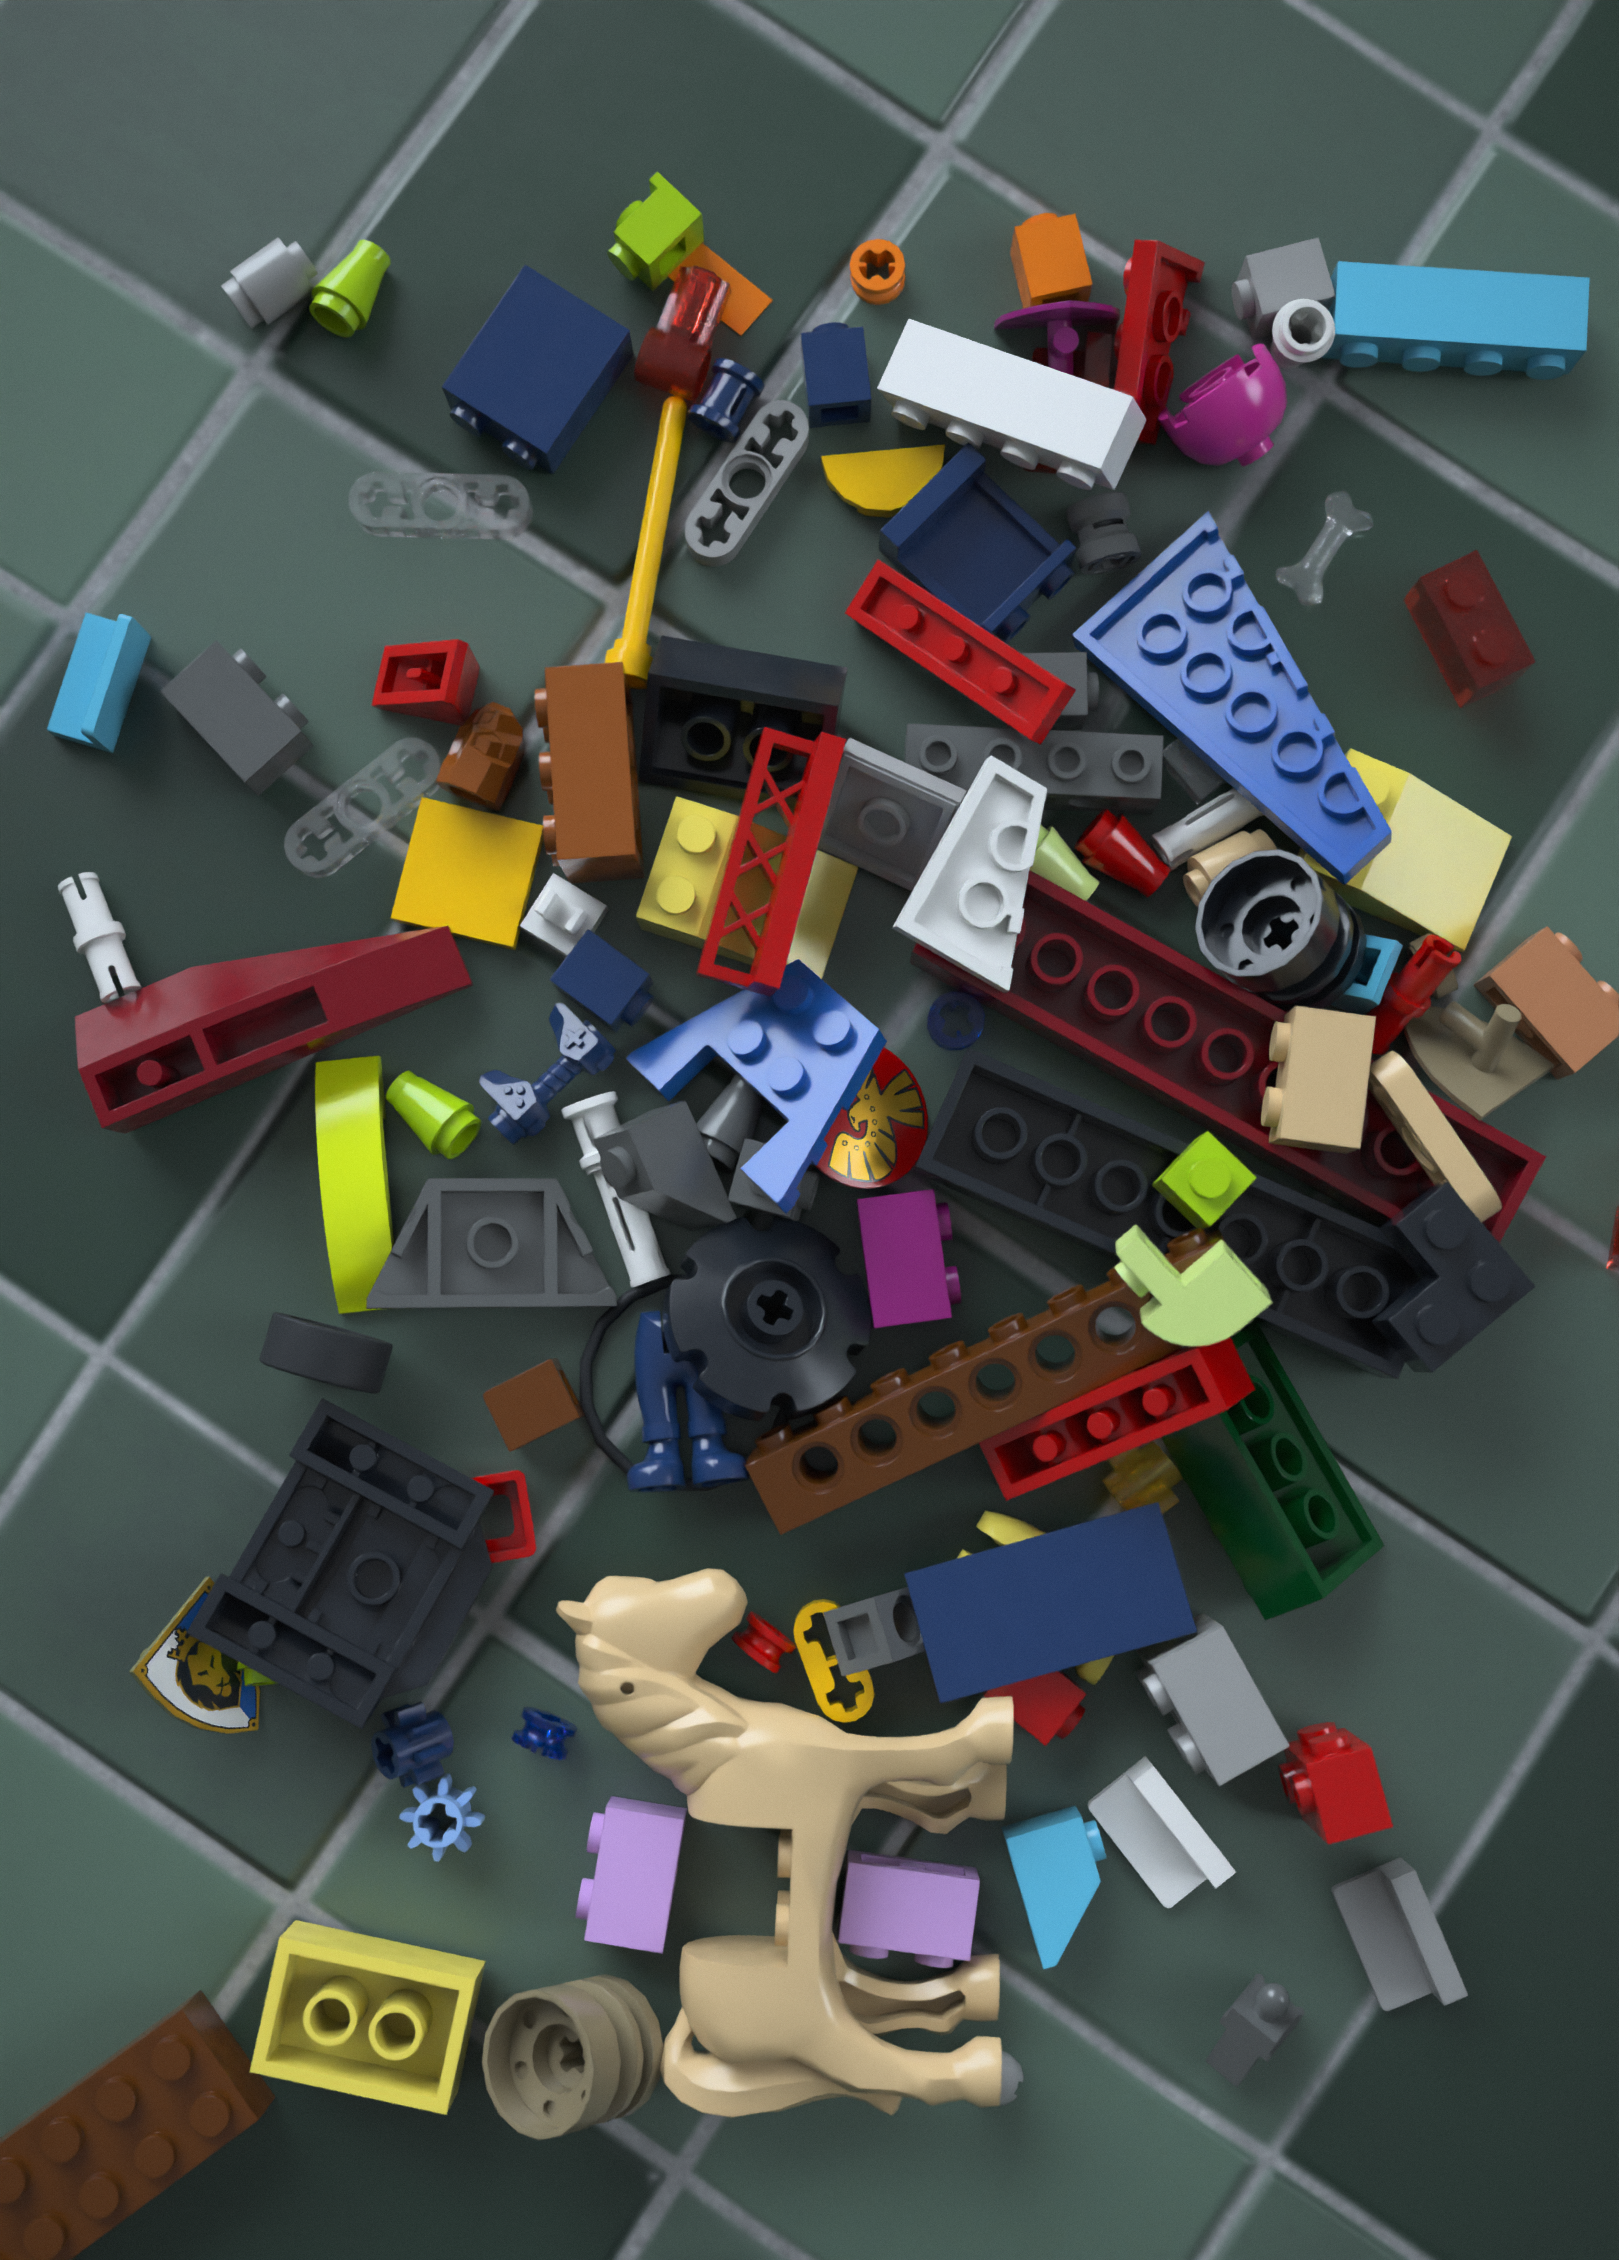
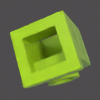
M658 171L649 179L651 195L644 202L641 200L633 202L620 215L616 223V229L613 231L616 244L607 251L609 259L621 274L631 281L638 276L652 291L705 241L702 213Z

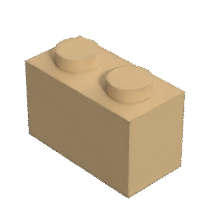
M1296 1006L1284 1015V1022L1274 1023L1269 1046L1270 1061L1279 1062L1276 1088H1266L1261 1112L1262 1126L1271 1127L1270 1144L1344 1154L1360 1149L1376 1017Z

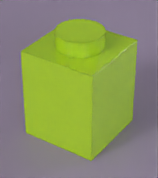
M1207 1131L1197 1137L1151 1185L1197 1229H1204L1211 1226L1257 1177Z

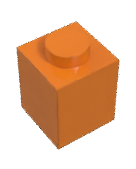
M1042 213L1030 217L1020 226H1015L1010 255L1023 309L1068 300L1088 302L1093 284L1076 213L1061 217L1054 213Z

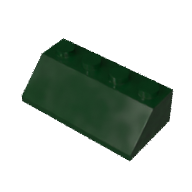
M1252 1322L1230 1337L1255 1390L1228 1410L1161 1438L1178 1466L1182 1479L1188 1484L1207 1517L1214 1535L1221 1542L1241 1577L1245 1590L1252 1597L1266 1621L1324 1599L1385 1545L1257 1323Z

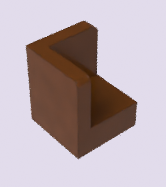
M551 1358L485 1391L483 1394V1399L509 1452L515 1451L585 1416L558 1358Z

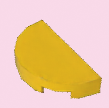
M945 445L821 456V465L828 487L832 492L835 491L844 502L857 508V512L863 515L889 518L895 516L942 469Z

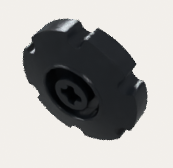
M776 1216L769 1223L765 1231H758L749 1224L747 1218L741 1217L714 1227L690 1247L680 1262V1268L686 1272L688 1280L675 1279L665 1294L663 1329L673 1361L677 1363L689 1361L696 1366L699 1377L694 1382L693 1389L701 1397L722 1411L747 1420L760 1421L769 1411L770 1405L781 1407L785 1411L787 1418L793 1420L821 1408L830 1402L855 1375L856 1369L849 1363L847 1355H859L868 1345L871 1332V1313L868 1296L858 1274L845 1275L837 1269L835 1258L840 1253V1248L833 1241L812 1227L798 1221ZM765 1311L772 1315L770 1324L763 1321Z

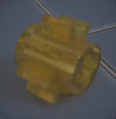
M1154 1441L1149 1442L1142 1449L1136 1447L1107 1459V1462L1114 1471L1103 1478L1102 1482L1124 1511L1159 1502L1163 1515L1179 1502L1171 1488L1181 1481L1183 1477Z

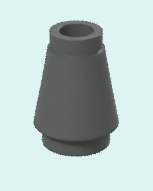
M738 1075L734 1076L730 1085H727L696 1123L715 1169L728 1174H732L738 1164L744 1139L753 1140L764 1106V1099Z

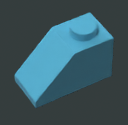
M1076 1805L1001 1827L1043 1969L1056 1966L1101 1882L1095 1862L1106 1859V1853L1096 1821L1092 1820L1083 1823L1082 1816Z

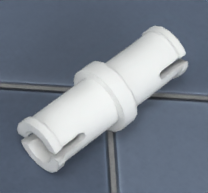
M85 872L78 874L87 896L85 900L80 898L72 876L63 880L58 885V890L63 896L77 932L73 937L75 948L79 954L86 955L100 992V999L103 1003H108L119 998L112 980L113 976H118L125 995L141 989V985L135 977L122 943L126 938L122 923L113 920L101 890L98 875L94 872Z

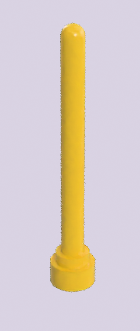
M671 396L663 403L622 638L616 639L614 647L606 651L604 662H623L629 686L632 689L647 688L648 672L653 661V657L650 656L652 648L646 641L687 414L686 402L679 396Z

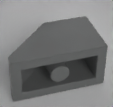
M686 1100L650 1110L593 1139L601 1157L600 1164L603 1174L613 1185L619 1199L690 1231L725 1224L737 1218L731 1203L728 1201L727 1194Z

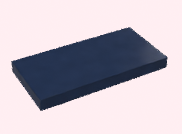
M1159 1502L905 1573L940 1703L1197 1632Z

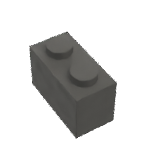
M216 640L161 689L160 692L235 773L259 796L314 746L301 731L309 721L283 693L275 701L265 693L259 684L267 676L241 648L231 656Z

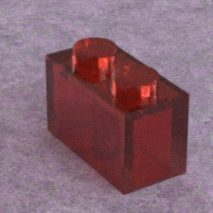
M1477 550L1421 576L1403 599L1460 708L1516 682L1536 662Z

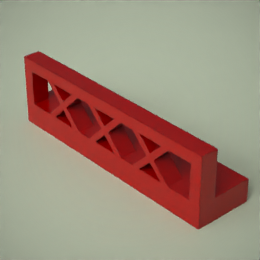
M764 727L762 730L696 976L769 997L780 989L846 739L821 732L813 742ZM772 748L807 758L802 780L782 792L779 791L767 770ZM762 785H764L771 798L757 805ZM798 793L792 814L785 800ZM776 806L788 827V833L784 843L763 853L750 830L752 821L756 815ZM747 845L754 859L741 866ZM782 854L777 873L775 874L768 861ZM759 866L772 892L768 904L747 915L734 893V888L738 877ZM730 906L738 921L724 928ZM765 915L759 937L751 922ZM740 928H743L755 949L750 974L714 964L720 940Z

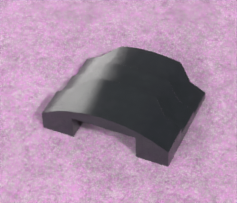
M322 1398L289 1454L291 1458L296 1460L237 1564L230 1576L222 1573L219 1575L186 1633L363 1729L381 1699L429 1685L493 1569L480 1521L495 1491Z

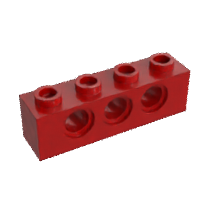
M1231 1337L1210 1345L1185 1346L979 1442V1445L1007 1501L1226 1411L1254 1391L1255 1387Z

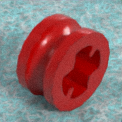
M751 1611L746 1617L748 1621L747 1629L743 1632L736 1631L731 1639L751 1658L766 1669L777 1674L781 1668L779 1663L780 1656L784 1653L792 1654L796 1645L776 1627Z

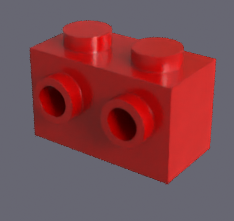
M1334 1722L1318 1723L1298 1730L1299 1740L1288 1742L1289 1747L1284 1749L1287 1763L1278 1765V1772L1288 1803H1296L1303 1821L1327 1844L1392 1828V1820L1371 1746L1346 1728L1336 1729Z

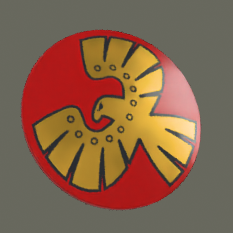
M883 1047L848 1111L840 1110L824 1138L828 1146L815 1167L830 1179L845 1186L859 1189H874L899 1180L915 1165L925 1145L928 1114L924 1095L911 1070L890 1050Z

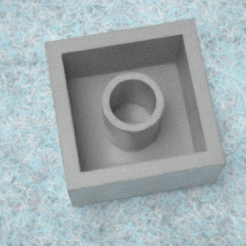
M1202 1613L1193 1618L1197 1632L1137 1649L1136 1651L1145 1666L1135 1671L1154 1707L1157 1706L1163 1716L1171 1712L1177 1724L1167 1729L1186 1765H1190L1195 1775L1206 1771L1220 1786L1288 1748L1289 1744L1224 1627Z

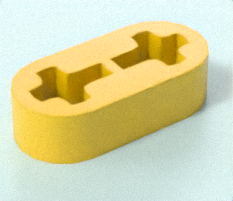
M813 1600L803 1606L796 1616L793 1629L795 1643L817 1703L823 1713L832 1720L843 1723L856 1721L863 1717L872 1706L874 1698L872 1677L869 1669L846 1675L850 1683L861 1681L864 1689L859 1690L855 1694V1706L845 1708L840 1699L829 1700L827 1693L835 1689V1680L830 1667L838 1664L836 1655L826 1657L819 1639L807 1640L804 1631L812 1627L811 1616L813 1614L823 1613L841 1606L831 1600Z

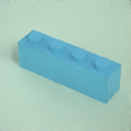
M1338 261L1331 276L1335 298L1329 312L1335 324V337L1332 346L1322 358L1340 359V363L1348 367L1361 368L1372 366L1377 362L1402 363L1404 369L1416 372L1431 371L1439 366L1463 367L1466 373L1477 376L1493 375L1501 370L1526 372V375L1533 379L1550 380L1559 378L1564 374H1569L1586 352L1590 278L1343 261Z

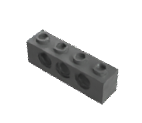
M907 723L904 762L967 790V792L985 760L992 755L1047 788L1043 810L1101 812L1106 808L1111 813L1152 815L1161 800L1163 736L1050 730L1040 745L1013 728Z

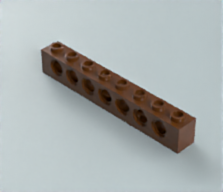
M1198 1228L1184 1233L1169 1242L1167 1247L1170 1252L1164 1256L1182 1274L1221 1239L1225 1243L1226 1241L1220 1229L1206 1235L1203 1228ZM1114 1267L1107 1273L1110 1281L1087 1292L1083 1285L1068 1288L1047 1301L1049 1310L1026 1320L1023 1313L1009 1316L987 1330L990 1335L989 1338L967 1348L964 1341L952 1343L929 1357L931 1365L918 1372L908 1375L905 1368L898 1369L873 1382L870 1385L873 1393L852 1403H850L847 1396H842L828 1402L812 1413L815 1420L795 1430H792L789 1423L770 1429L755 1440L757 1448L752 1450L745 1467L780 1535L1177 1351L1185 1347V1345L1166 1341L1152 1333L1142 1324L1140 1309L1155 1296L1150 1291L1142 1298L1138 1296ZM1121 1307L1131 1313L1134 1322L1126 1332L1112 1335L1099 1328L1096 1323L1097 1317L1107 1308ZM1059 1335L1071 1342L1074 1351L1068 1359L1062 1362H1050L1039 1354L1037 1345L1048 1336ZM988 1364H1002L1011 1370L1015 1380L1007 1388L993 1390L986 1387L980 1381L978 1372ZM933 1391L945 1393L953 1400L955 1410L944 1417L931 1416L921 1407L920 1398ZM872 1419L884 1420L894 1428L897 1437L887 1444L873 1443L864 1435L862 1425ZM812 1447L827 1448L835 1455L838 1466L829 1471L817 1470L807 1462L805 1451Z

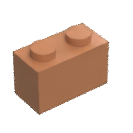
M1546 926L1527 938L1473 985L1495 1010L1500 1004H1509L1520 1011L1522 1017L1514 1032L1525 1044L1555 1065L1550 1073L1558 1080L1576 1073L1619 1036V994L1606 982H1596L1580 964L1583 961L1582 954L1568 937L1559 932L1554 934Z

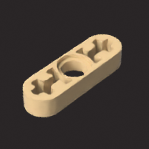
M1390 1051L1370 1064L1369 1090L1433 1184L1438 1185L1448 1182L1481 1222L1500 1211L1502 1208L1501 1202L1493 1186L1408 1063L1399 1054Z

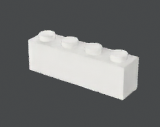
M908 319L877 388L893 407L892 416L908 426L920 430H925L928 423L947 429L945 434L950 439L963 446L969 442L978 450L983 442L1002 449L1000 454L1005 459L1020 467L1034 470L1037 463H1041L1057 469L1056 475L1065 482L1085 490H1091L1094 483L1115 490L1146 422V418L1133 396Z

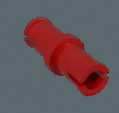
M1427 935L1421 947L1400 973L1391 974L1379 1005L1366 1014L1367 1016L1376 1017L1372 1053L1378 1055L1385 1054L1389 1050L1391 1043L1413 1017L1419 1018L1424 1015L1431 1006L1430 996L1451 970L1456 968L1462 959L1459 952L1453 951L1449 957H1446L1454 949V946L1446 939L1438 935Z

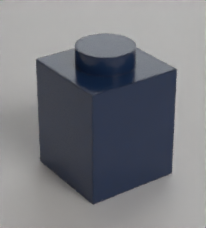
M830 322L815 327L812 332L801 333V359L809 428L870 422L871 391L863 326L849 328L844 323Z
M589 929L586 930L549 979L558 991L615 1033H617L624 1022L631 1027L634 1026L654 999V996L648 992L653 985L650 974Z

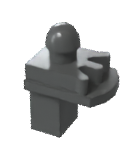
M1256 1974L1247 1988L1220 2019L1219 2022L1227 2029L1205 2061L1234 2086L1238 2087L1260 2057L1266 2062L1270 2060L1300 2022L1305 2013L1304 2009L1294 2006L1284 1986L1278 1983H1264V1977L1261 1974Z

